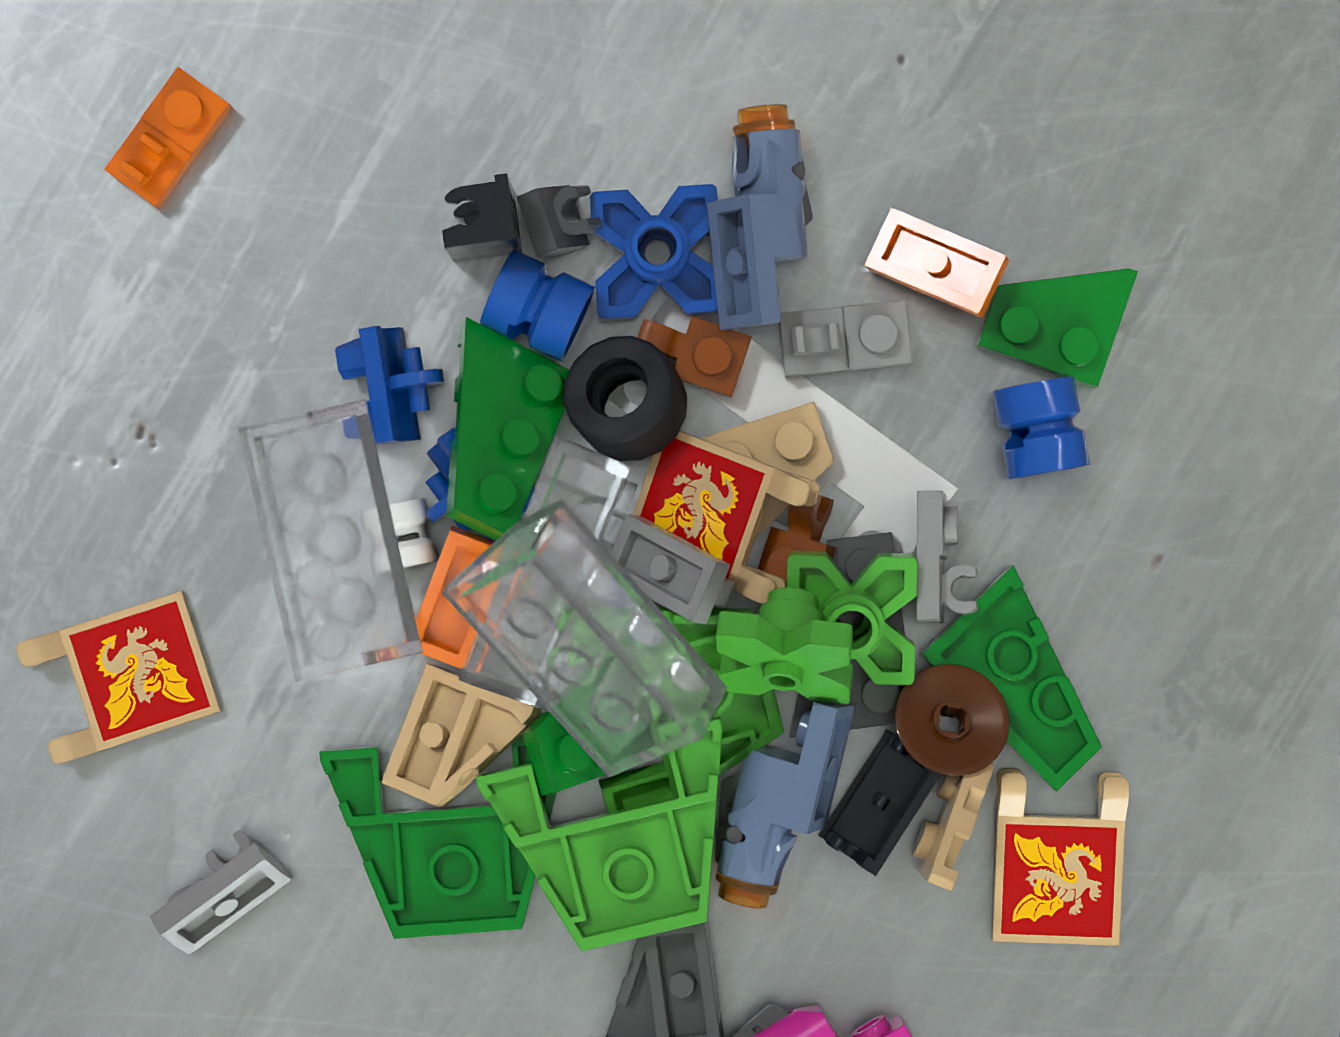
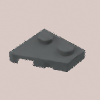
M708 919L704 923L637 938L632 951V960L627 975L623 978L616 999L617 1004L605 1037H724Z

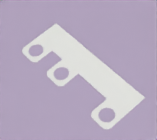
M669 296L651 320L684 334L687 332L692 316L719 325L717 314L686 315ZM752 339L731 398L701 388L748 423L815 402L834 460L815 480L820 484L819 495L828 483L831 482L864 506L842 538L859 536L867 531L892 532L894 552L912 553L917 547V491H943L947 496L948 504L958 490L950 482L803 376L785 378L783 362ZM666 356L673 367H675L677 360ZM623 384L618 386L609 395L608 399L627 413L633 412L638 407L626 397ZM786 508L775 519L784 526H789V508Z

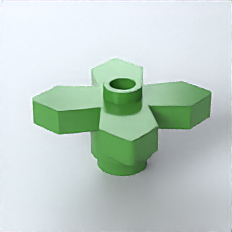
M789 552L787 555V587L802 589L814 594L819 599V610L824 615V621L840 622L838 616L847 611L863 613L860 622L852 625L853 642L850 659H856L875 684L911 685L914 682L915 644L891 624L887 618L917 596L918 563L915 555L912 553H877L857 578L850 583L827 552Z
M786 587L770 591L767 595V602L760 606L758 614L721 611L719 612L716 631L717 652L722 654L719 673L721 690L751 695H761L773 689L783 691L795 690L811 701L849 704L853 680V665L850 664L853 626L848 623L824 621V615L819 610V599L814 594L798 588Z

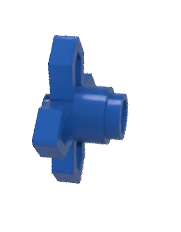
M715 185L678 186L659 215L652 216L628 189L597 191L590 195L591 218L600 217L602 222L600 228L593 232V234L623 254L617 262L595 281L597 314L600 320L637 319L659 286L686 315L718 313L713 265L691 251L710 233L707 203L718 200ZM661 243L668 248L670 256L664 264L653 265L647 261L645 251L651 244Z

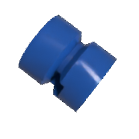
M514 249L507 257L484 307L480 324L510 339L523 333L528 336L530 348L563 361L586 315L596 286L566 272H562L554 278L548 276L546 263Z
M1075 376L1032 382L992 392L998 426L1008 430L1010 433V438L1002 444L1008 480L1090 465L1085 431L1074 426L1072 420L1081 411Z

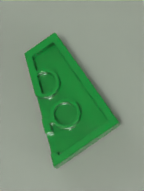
M466 317L458 329L457 347H461L459 376L455 379L454 402H457L455 438L451 442L446 516L505 544L513 536L565 410L563 403L564 381L569 369Z
M1010 565L974 600L978 602V611L971 614H960L920 654L932 666L955 664L971 668L984 675L996 686L1006 703L1009 714V733L1006 742L1057 792L1102 746L1069 678L1066 677L1040 618L1037 617L1024 591V585L1014 565Z

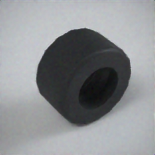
M614 336L590 345L573 362L564 381L563 403L572 425L599 454L617 461H637L661 452L677 437L686 418L687 393L676 369L654 344L634 336ZM640 380L646 384L647 392L645 397L633 412L622 417H608L605 414V404L609 395L618 386L629 381Z

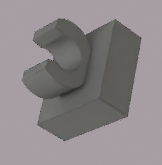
M588 185L542 187L517 196L537 257L567 254L590 245L586 234L598 230L602 222L600 217L583 220L580 218L576 201L591 193Z

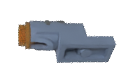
M784 104L752 106L737 110L738 125L732 127L734 142L732 168L735 197L707 203L720 330L742 329L780 323L779 289L775 263L808 257L805 226L812 220L813 214L804 179L805 167L802 158L800 130L796 129L795 120L788 118V108Z
M813 702L812 710L807 709L803 713L797 729L796 744L802 747L801 754L772 746L754 749L744 760L740 774L722 780L715 846V862L718 863L715 879L720 882L718 891L720 898L744 907L767 908L770 895H775L778 892L783 868L798 837L792 834V830L810 834L826 828L856 704Z

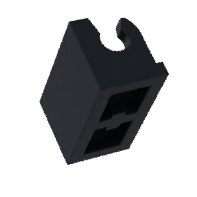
M507 173L494 175V182L460 186L446 194L444 199L448 204L458 205L462 201H470L461 204L453 212L455 218L464 219L466 225L459 223L442 230L444 248L454 262L509 255L514 249L523 253L515 194Z
M885 729L828 818L826 828L821 829L818 836L824 839L825 843L830 847L844 853L856 861L859 866L876 876L941 774L918 763L907 752L900 738L888 729Z

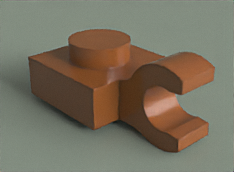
M692 316L686 334L644 319L637 338L651 342L665 356L676 359L674 368L682 382L731 398L752 336L732 329L720 330L719 325Z
M818 495L814 506H794L790 504L788 512L789 530L785 531L771 526L758 569L779 576L787 582V555L791 551L827 552L833 560L836 547L821 543L820 539L830 517L834 500Z

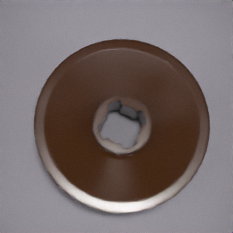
M942 664L924 669L915 675L914 682L911 685L904 686L896 704L895 722L903 746L918 763L934 772L951 776L975 773L990 765L999 756L1006 744L1009 733V714L1006 703L996 686L984 675L971 668L955 664ZM940 714L950 718L956 717L959 720L958 734L947 730L943 732L939 728Z

